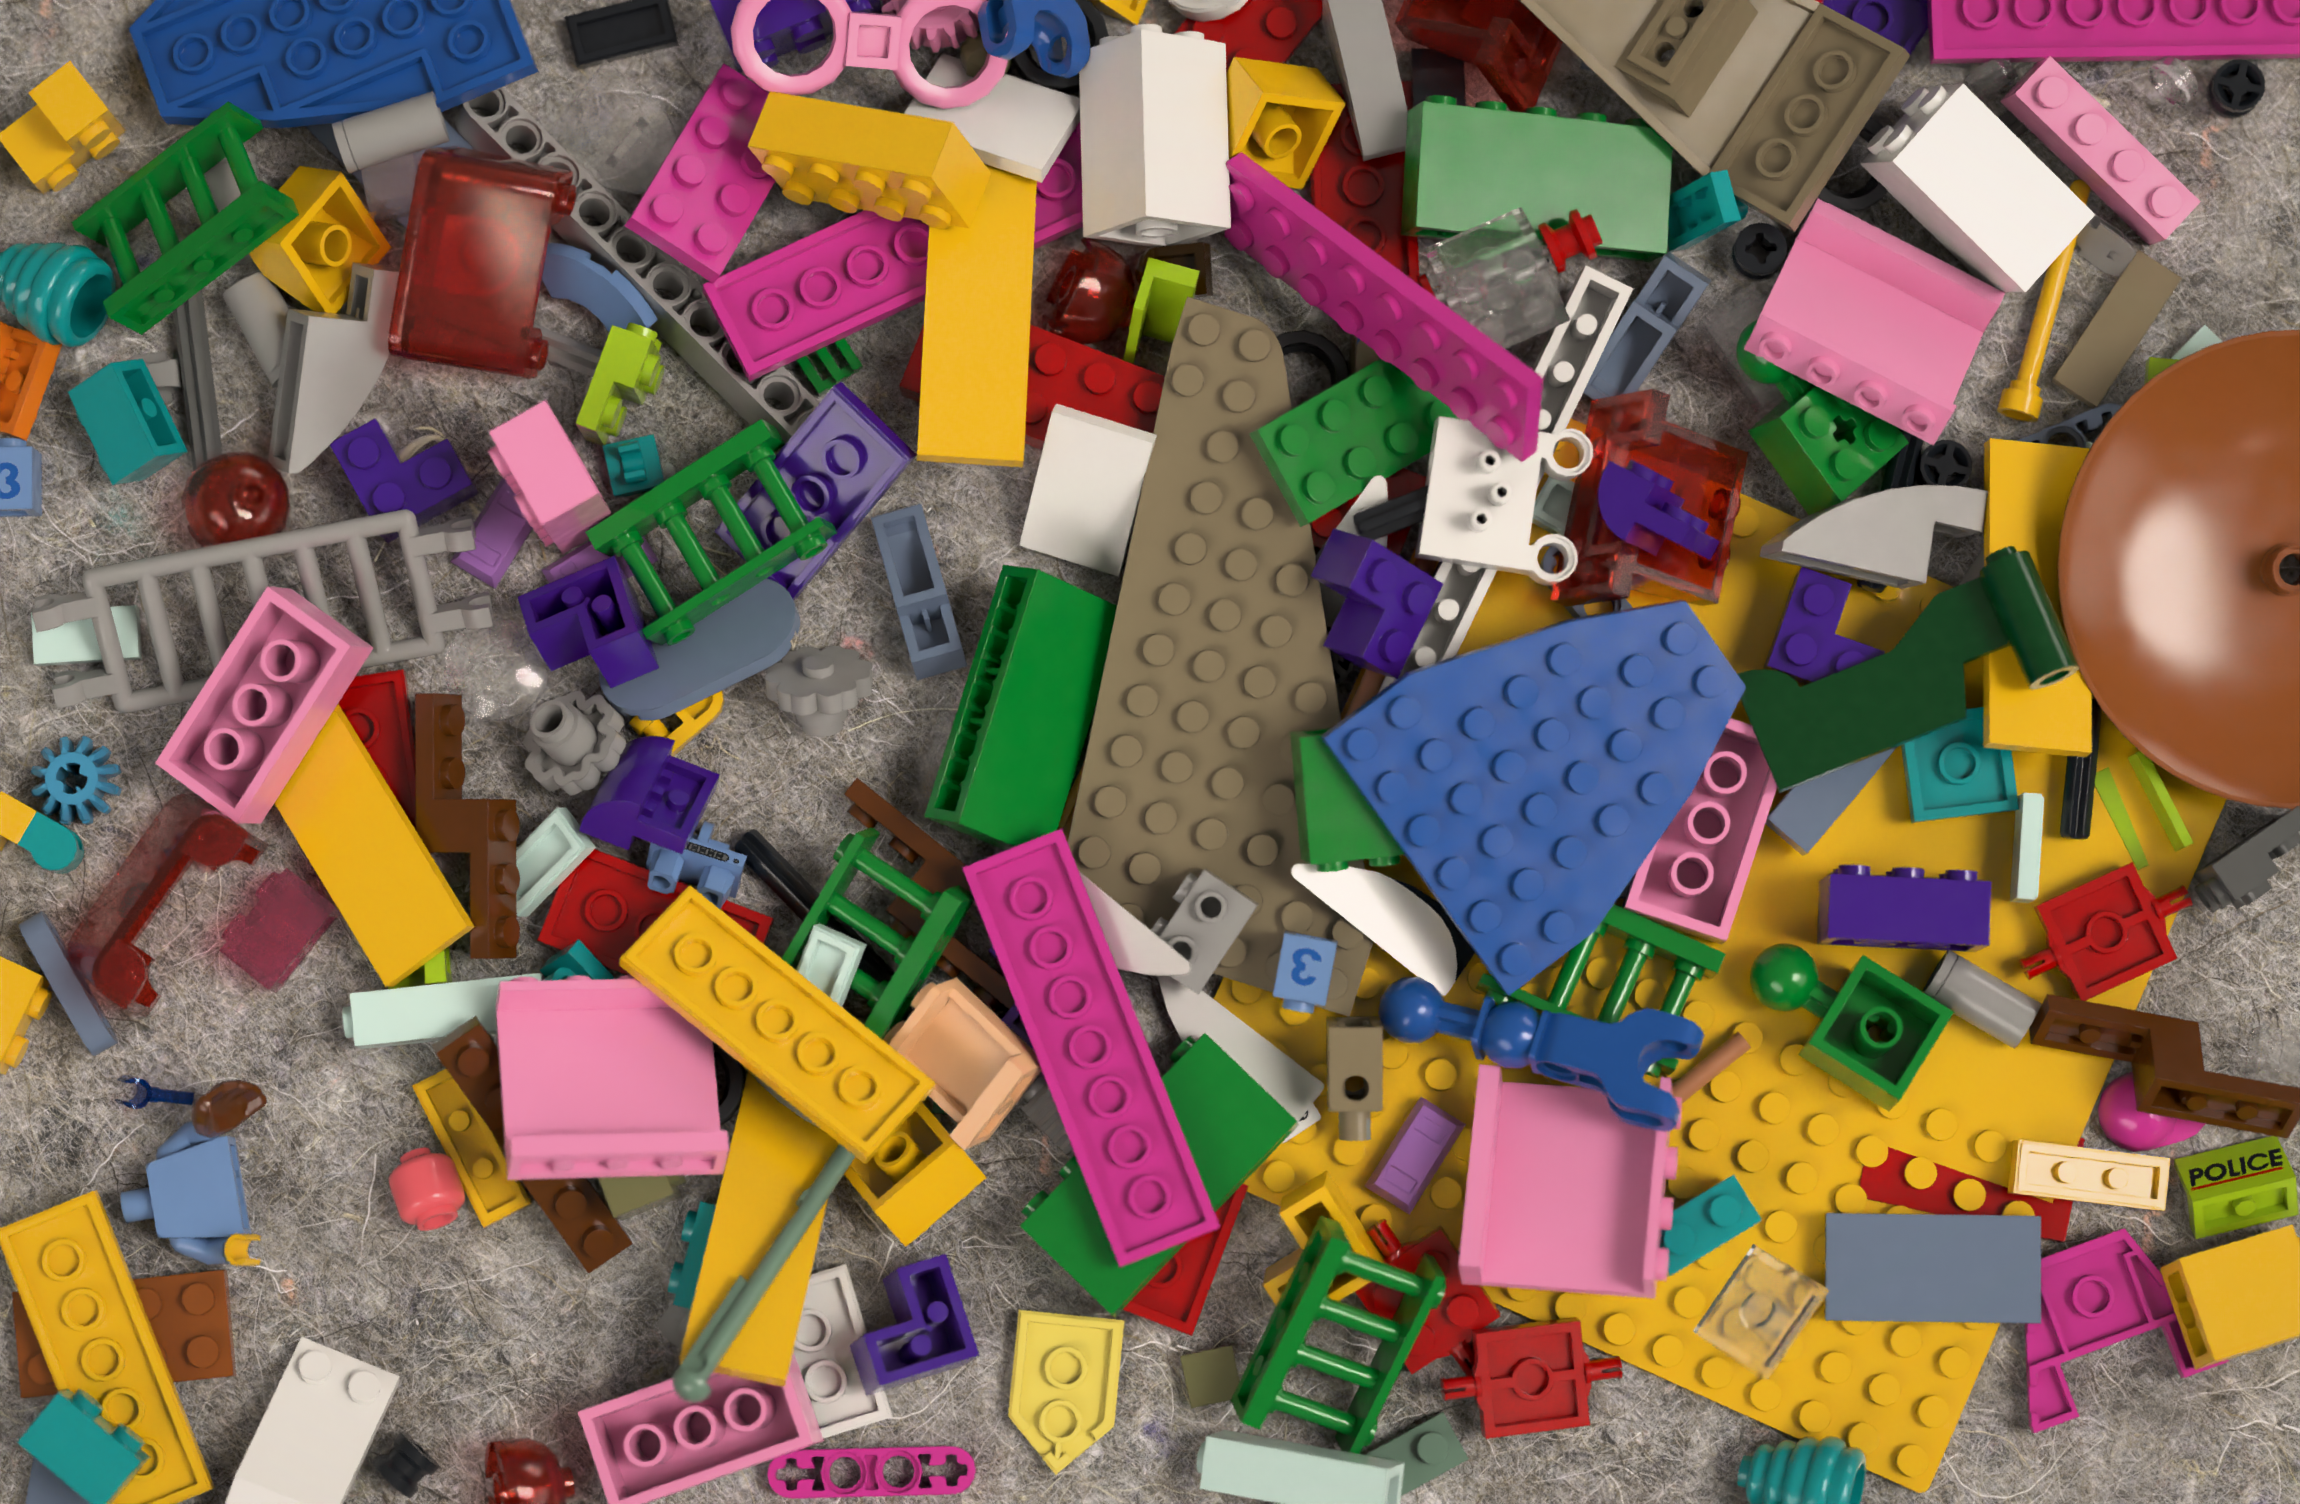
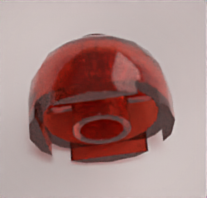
M1084 237L1080 240L1085 246L1084 251L1080 252L1072 249L1059 269L1046 300L1055 305L1052 318L1043 315L1041 323L1042 329L1083 345H1094L1108 339L1118 327L1126 329L1130 325L1136 300L1132 298L1135 284L1131 268L1122 255L1096 240Z
M226 452L203 462L187 479L181 497L182 509L185 508L186 518L190 524L187 528L191 536L202 547L280 533L286 527L291 511L290 490L281 472L274 468L267 459L250 452Z
M511 1438L487 1443L485 1451V1478H493L494 1497L488 1496L489 1504H566V1499L574 1498L575 1485L570 1467H561L556 1454L543 1442L530 1438Z

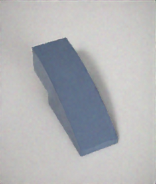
M1668 251L1611 334L1583 393L1620 417L1712 280Z
M922 504L871 517L916 679L921 680L966 667L967 662Z
M1897 747L1791 788L1770 812L1765 824L1802 856L1806 855Z

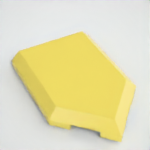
M1026 1310L1018 1311L1008 1417L1055 1475L1114 1427L1125 1320Z

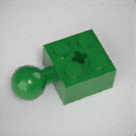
M1755 320L1743 329L1737 340V362L1744 374L1753 381L1766 385L1775 384L1785 399L1751 427L1748 432L1807 514L1811 515L1843 502L1909 442L1898 427L1787 372L1763 357L1744 350L1757 323V320Z
M1781 943L1763 950L1753 962L1750 972L1751 987L1758 1000L1765 1006L1777 1011H1792L1803 1007L1820 1018L1798 1055L1885 1110L1890 1111L1901 1100L1954 1011L1864 955L1851 968L1836 992L1818 980V970L1813 958L1801 947ZM1873 1025H1877L1882 1029L1880 1033L1882 1041L1878 1043L1873 1041L1866 1031Z

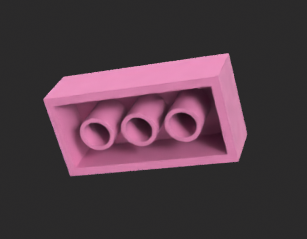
M546 400L489 431L496 446L487 451L503 479L506 480L514 494H516L514 499L529 525L532 526L546 547L555 543L561 553L565 554L588 541L589 538L585 532L612 515L567 433Z
M267 586L155 764L234 822L262 823L373 650V647L293 589Z
M1730 718L1691 795L1632 877L1622 908L1658 924L1721 945L1727 941L1777 789L1750 724Z
M794 1352L786 1387L713 1372L707 1380L712 1393L701 1402L691 1403L681 1399L673 1388L672 1378L579 1411L578 1414L608 1504H648L823 1442L824 1439Z

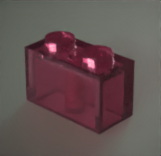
M285 868L280 875L274 871L264 880L255 893V897L260 901L247 917L240 913L232 920L222 934V938L226 943L219 950L265 988L276 994L341 914L334 903L288 868Z

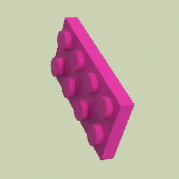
M725 63L716 72L624 225L713 284L723 272L775 183L773 177L762 169V164L748 148V143L769 92L763 90L760 86Z

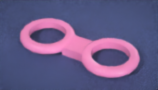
M741 0L737 4L731 25L733 54L744 74L765 91L796 96L817 92L833 83L846 66L892 70L901 88L920 103L941 109L965 107L985 97L992 91L1004 76L1008 60L987 53L983 67L974 78L959 86L941 87L928 83L918 75L911 61L909 43L912 32L925 14L937 7L956 5L969 9L978 16L980 6L986 0H907L896 15L851 11L846 0H818L825 6L832 19L834 37L830 51L818 66L805 73L792 75L770 69L762 62L754 48L753 28L759 12L770 0Z

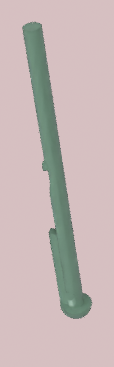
M840 1143L810 1188L805 1190L796 1201L799 1209L783 1227L749 1280L746 1281L741 1275L739 1276L679 1368L676 1369L673 1376V1388L676 1394L684 1401L696 1403L710 1396L712 1390L707 1384V1380L856 1157Z

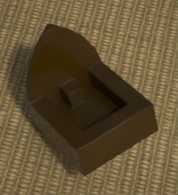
M1198 242L1151 247L1146 249L1137 261L1134 274L1139 286L1148 258L1150 257L1200 271L1194 298L1213 296L1210 244Z

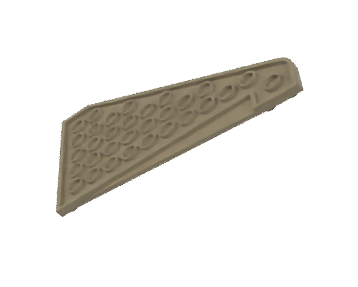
M1187 297L1170 351L1153 434L1157 435L1144 475L1069 833L1068 846L1078 871L1150 930H1152L1160 917L1170 922L1181 905L1172 899L1190 872L1199 878L1205 868L1258 902V906L1213 974L1273 992L1285 931L1337 940L1326 1006L1316 1004L1315 1006L1350 1017L1373 941L1297 881L1291 874V869L1295 864L1308 863L1302 860L1300 856L1290 732L1332 728L1341 721L1331 652L1330 649L1323 646L1328 633L1320 582L1311 577L1316 565L1311 525L1309 523L1300 527L1249 433L1292 409L1284 355L1273 331L1259 319ZM1363 859L1348 861V866L1365 869Z

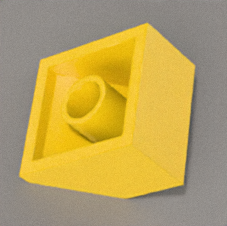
M1234 57L1226 72L1229 160L1242 152L1287 187L1303 189L1346 104L1345 101L1317 68Z
M299 166L278 190L293 199L299 215L256 247L249 255L264 277L312 311L337 313L348 300L353 263L378 264L391 249V246L342 171Z
M923 1102L866 1164L855 1157L844 1173L868 1205L905 1247L924 1233L932 1224L987 1178L964 1150L949 1136L950 1134Z

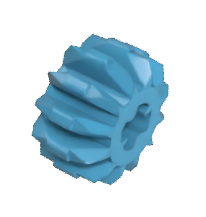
M82 736L75 750L71 739L62 737L59 739L61 755L58 756L53 750L45 747L41 754L50 762L48 768L46 769L41 766L32 767L31 774L45 779V783L34 786L31 789V793L36 798L48 797L43 803L41 811L51 816L60 810L59 817L62 824L71 825L78 812L82 823L89 825L93 823L94 818L91 807L95 806L97 810L106 815L112 810L110 805L102 799L105 793L112 796H119L122 789L119 786L107 783V779L121 774V768L117 764L104 765L109 759L111 751L107 747L101 746L92 753L93 740L91 738ZM80 768V774L87 777V783L83 789L76 786L77 793L73 794V788L65 784L66 778L69 773L76 776L75 769Z

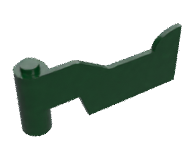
M2009 546L1988 555L1985 558L1987 565L1980 570L1978 578L1937 594L1896 647L1888 653L1802 687H1799L1792 677L1780 671L1758 669L1737 673L1746 686L1740 698L1779 793L1965 720L1967 718L1963 665L1965 663L2011 646L2027 684L2032 690L2054 685L2076 673L2080 667L2028 551L2017 552L2014 546Z

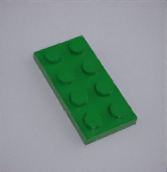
M1379 358L1249 433L1298 524L1302 527L1362 493L1374 476L1387 478L1430 453L1434 421L1439 416L1460 418L1430 392L1420 389L1409 376L1392 363L1385 362Z

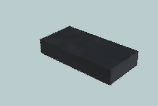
M630 0L565 16L578 70L679 45L668 0Z

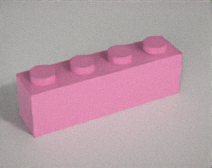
M2051 56L2035 63L2000 101L2148 245L2166 240L2201 202Z

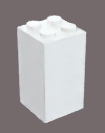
M1155 24L1135 25L1130 28L1129 34L1101 38L1099 45L1090 48L1089 60L1079 72L1083 237L1160 247L1185 244L1230 229V189L1228 187L1230 185L1229 170L1226 166V162L1229 160L1226 43L1204 40V34L1196 31H1184L1175 34L1163 33L1162 27Z
M1963 83L1928 87V89L1925 87L1919 88L1902 105L1901 109L1905 114L1893 128L1890 125L1885 126L1870 140L1867 145L1870 153L1860 164L1974 277L2005 293L2026 292L2095 214Z

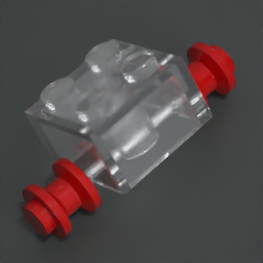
M1520 207L1425 248V254L1438 286L1434 287V293L1426 274L1418 277L1417 284L1505 349L1570 321L1547 264L1550 262L1548 255L1556 272L1560 274L1566 271V259L1582 253L1589 260L1597 258L1594 247L1603 244L1591 214L1581 218L1578 210L1574 209L1569 212L1568 224L1553 230L1545 222L1537 225L1544 242L1543 245L1541 241H1538L1523 208Z

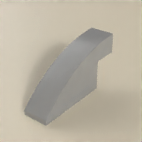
M1322 0L1323 29L1363 161L1405 151L1408 111L1382 0Z
M353 263L346 314L288 309L268 457L269 466L287 473L299 474L337 439L360 410L379 379L395 344L406 310L413 273L391 266Z
M1918 485L1888 489L1845 501L1807 516L1780 532L1761 546L1760 557L1900 589L1925 584L1933 533L1955 538L1981 533L1988 491L1960 486Z

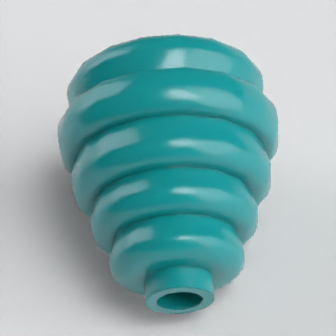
M61 242L47 244L30 243L29 245L16 243L6 248L4 252H0V301L4 302L5 308L16 316L17 321L27 330L31 331L39 340L51 345L63 344L66 347H78L94 339L109 318L102 301L116 291V279L113 269L89 248L83 245H66Z
M1833 1436L1825 1437L1821 1441L1813 1437H1804L1797 1444L1791 1440H1785L1777 1444L1776 1447L1764 1443L1756 1449L1753 1456H1743L1738 1471L1737 1485L1746 1488V1498L1750 1504H1861L1866 1476V1457L1861 1449L1847 1447L1842 1439Z

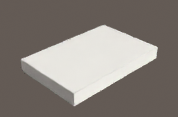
M942 53L925 80L928 83L941 87L959 86L973 77L966 74L961 59ZM1005 74L988 95L969 106L941 109L920 103L913 98L904 114L954 122L984 164L1042 183L1080 121V98Z
M1056 404L1051 413L1019 546L1119 577L1124 566L1135 523L1144 475L1157 435Z
M847 1264L811 1274L794 1347V1354L823 1439L893 1417L885 1390L866 1396L851 1352L850 1344L868 1332Z

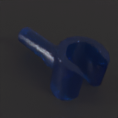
M123 1075L118 1078V1081L124 1083H135L137 1087V1093L133 1099L128 1101L115 1099L120 1105L132 1109H141L149 1102H165L191 1106L193 1104L194 1092L160 1089L159 1087L150 1086L146 1080L132 1075Z

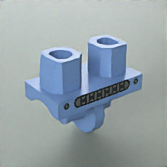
M704 821L699 835L693 833L683 854L654 843L650 844L645 869L649 870L647 886L651 890L669 894L674 893L679 880L697 886L696 890L721 909L729 896L736 898L747 856L729 850L730 845L713 840L715 824Z

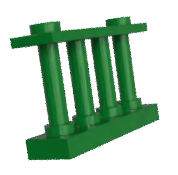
M230 102L225 103L108 195L95 202L91 208L72 222L75 231L110 250L123 284L121 288L102 301L110 319L141 335L299 215L292 198L257 179L244 143L263 129L259 119ZM226 157L241 195L219 212L204 174ZM187 188L201 226L180 242L165 204ZM148 218L162 255L140 272L126 234Z
M758 420L585 532L595 550L610 557L613 555L617 557L623 556L658 616V620L642 629L647 639L660 645L665 643L674 645L685 640L695 632L694 624L797 558L804 561L818 555L828 546L826 540L838 533L832 523L819 516L808 522L773 462L776 457L774 452L783 447L785 442L776 427L765 420ZM746 470L756 473L791 533L767 550L763 549L729 490L732 486L730 480ZM702 498L706 501L711 500L747 562L722 579H720L685 519L688 514L686 508ZM658 526L661 529L667 528L703 590L678 607L674 604L641 547L644 543L642 537Z
M871 827L856 832L855 835L849 833L839 844L833 856V860L838 862L781 959L797 970L813 926L819 923L826 926L832 915L895 956L894 962L899 967L890 982L883 980L880 983L857 968L850 986L852 990L869 1000L867 1006L873 1010L864 1025L883 1040L886 1034L905 1017L911 1007L912 1000L923 987L975 899L971 892L960 885L944 890L943 893L936 891L933 894L872 854L870 850L880 832ZM858 870L922 912L920 917L926 922L916 938L912 935L908 938L904 937L843 896Z
M1613 904L1596 930L1568 951L1547 1001L1521 989H1517L1508 996L1502 991L1494 978L1485 973L1481 976L1476 989L1486 993L1484 998L1486 996L1493 997L1496 1006L1504 1002H1522L1535 1009L1540 1016L1543 1010L1551 1013H1563L1581 1017L1566 1010L1597 938H1604L1607 932L1625 940L1623 948L1627 952L1596 1021L1609 1024L1619 1022L1646 959L1652 960L1654 954L1674 962L1671 969L1675 972L1659 1011L1680 1016L1694 982H1701L1703 976L1712 979L1718 973L1726 954ZM1662 1058L1651 1064L1645 1074L1654 1078H1659L1661 1072L1670 1075L1675 1071L1679 1060Z
M1320 1215L1231 1398L1232 1405L1240 1422L1260 1430L1267 1414H1272L1277 1410L1337 1431L1335 1439L1341 1451L1360 1454L1363 1446L1368 1447L1375 1437L1378 1426L1377 1417L1430 1310L1436 1309L1444 1297L1446 1277L1435 1257L1425 1253L1415 1274L1360 1255L1351 1251L1350 1242L1340 1222ZM1344 1271L1405 1293L1393 1319L1390 1320L1328 1298L1327 1291L1335 1275H1340ZM1320 1318L1382 1339L1370 1365L1367 1366L1305 1344V1336L1312 1322H1317ZM1300 1364L1359 1385L1347 1412L1283 1390L1282 1383L1290 1367L1295 1368Z

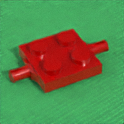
M2133 862L2035 906V912L2046 933L2047 948L2024 959H2019L2021 968L2023 969L2042 961V964L2024 972L2027 979L2031 980L2033 977L2057 967L2067 978L2076 999L2086 1001L2178 959L2166 933L2165 917L2193 906L2191 897L2170 904L2172 900L2188 894L2187 889L2182 885L2171 892L2155 898L2144 887Z
M1386 1219L1377 1222V1227L1374 1224L1366 1232L1383 1254V1263L1415 1274L1426 1253L1435 1257L1446 1277L1444 1297L1436 1309L1430 1310L1404 1363L1413 1375L1435 1359L1452 1355L1464 1374L1471 1376L1474 1350L1469 1342L1472 1340V1330L1483 1329L1498 1319L1500 1311L1482 1285L1461 1283L1459 1271L1460 1253L1442 1226L1437 1227L1419 1240L1401 1244L1387 1224ZM1372 1281L1355 1291L1368 1312L1390 1320L1393 1319L1405 1294Z
M1572 1317L1472 1330L1474 1363L1471 1376L1441 1378L1440 1386L1443 1388L1441 1389L1443 1401L1474 1396L1479 1407L1481 1434L1485 1439L1590 1426L1588 1397L1592 1386L1591 1382L1614 1378L1621 1379L1623 1371L1620 1369L1622 1363L1619 1356L1589 1360L1583 1348L1581 1322L1578 1318Z

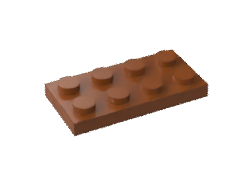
M227 1270L133 1279L173 1383L237 1376ZM18 1291L12 1292L21 1398L56 1395L58 1390Z

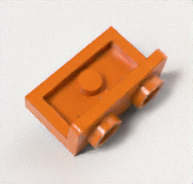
M1 321L0 434L27 441L51 374L54 371L62 344L51 345L43 342L30 331L14 328Z

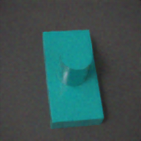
M1728 170L1710 172L1670 195L1669 252L1686 250L1743 220L1747 216L1748 206L1735 199Z

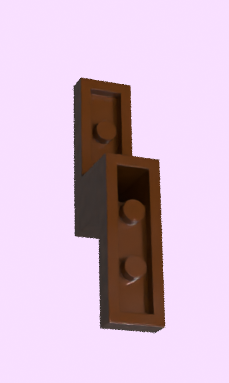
M439 693L415 694L416 831L429 853H470V920L475 926L470 930V959L517 958L520 926L516 913V892L520 884V874L516 866V838L519 834L520 822L516 813V799H462V785L465 780V767L462 761V732L465 727L462 695Z
M856 778L844 793L846 799L852 803L847 812L867 829L874 828L878 824L892 835L893 838L888 845L909 863L913 864L918 857L924 861V864L911 878L913 881L933 894L936 891L943 893L944 890L957 885L971 892L962 869L966 865L861 780ZM899 896L886 909L888 914L895 919L889 927L906 938L910 935L916 938L926 922L920 917L922 913L920 910ZM952 937L936 966L951 978H956L960 972L977 985L972 992L995 1013L1001 1006L1009 1011L1015 1004L1007 980L956 938Z
M2047 994L2029 1027L2031 1044L2131 1062L2136 1108L2139 1112L2287 1139L2300 1119V1088L2204 1071L2199 1022Z
M474 1016L431 1046L444 1067L492 1131L506 1159L498 1046L477 1016ZM588 1178L521 1179L588 1273H591L633 1244L619 1221L613 1218L611 1210Z

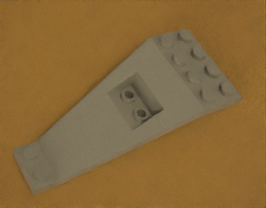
M1519 0L1702 177L1710 172L1728 170L1736 200L1793 232L1796 231L1910 57L1905 48L1815 0ZM1703 6V11L1699 16L1690 18V12L1693 8ZM1675 50L1670 60L1661 62L1664 52Z

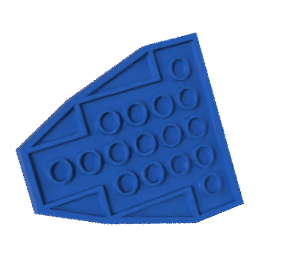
M155 0L129 27L160 115L166 124L198 125L213 111L219 109L227 102L259 119L263 128H289L329 124L431 91L436 96L437 108H440L441 112L539 72L511 0Z
M1676 600L1564 620L1407 672L1320 737L1496 983L1509 996L1596 930L1691 795L1746 686L1688 603L1684 600Z

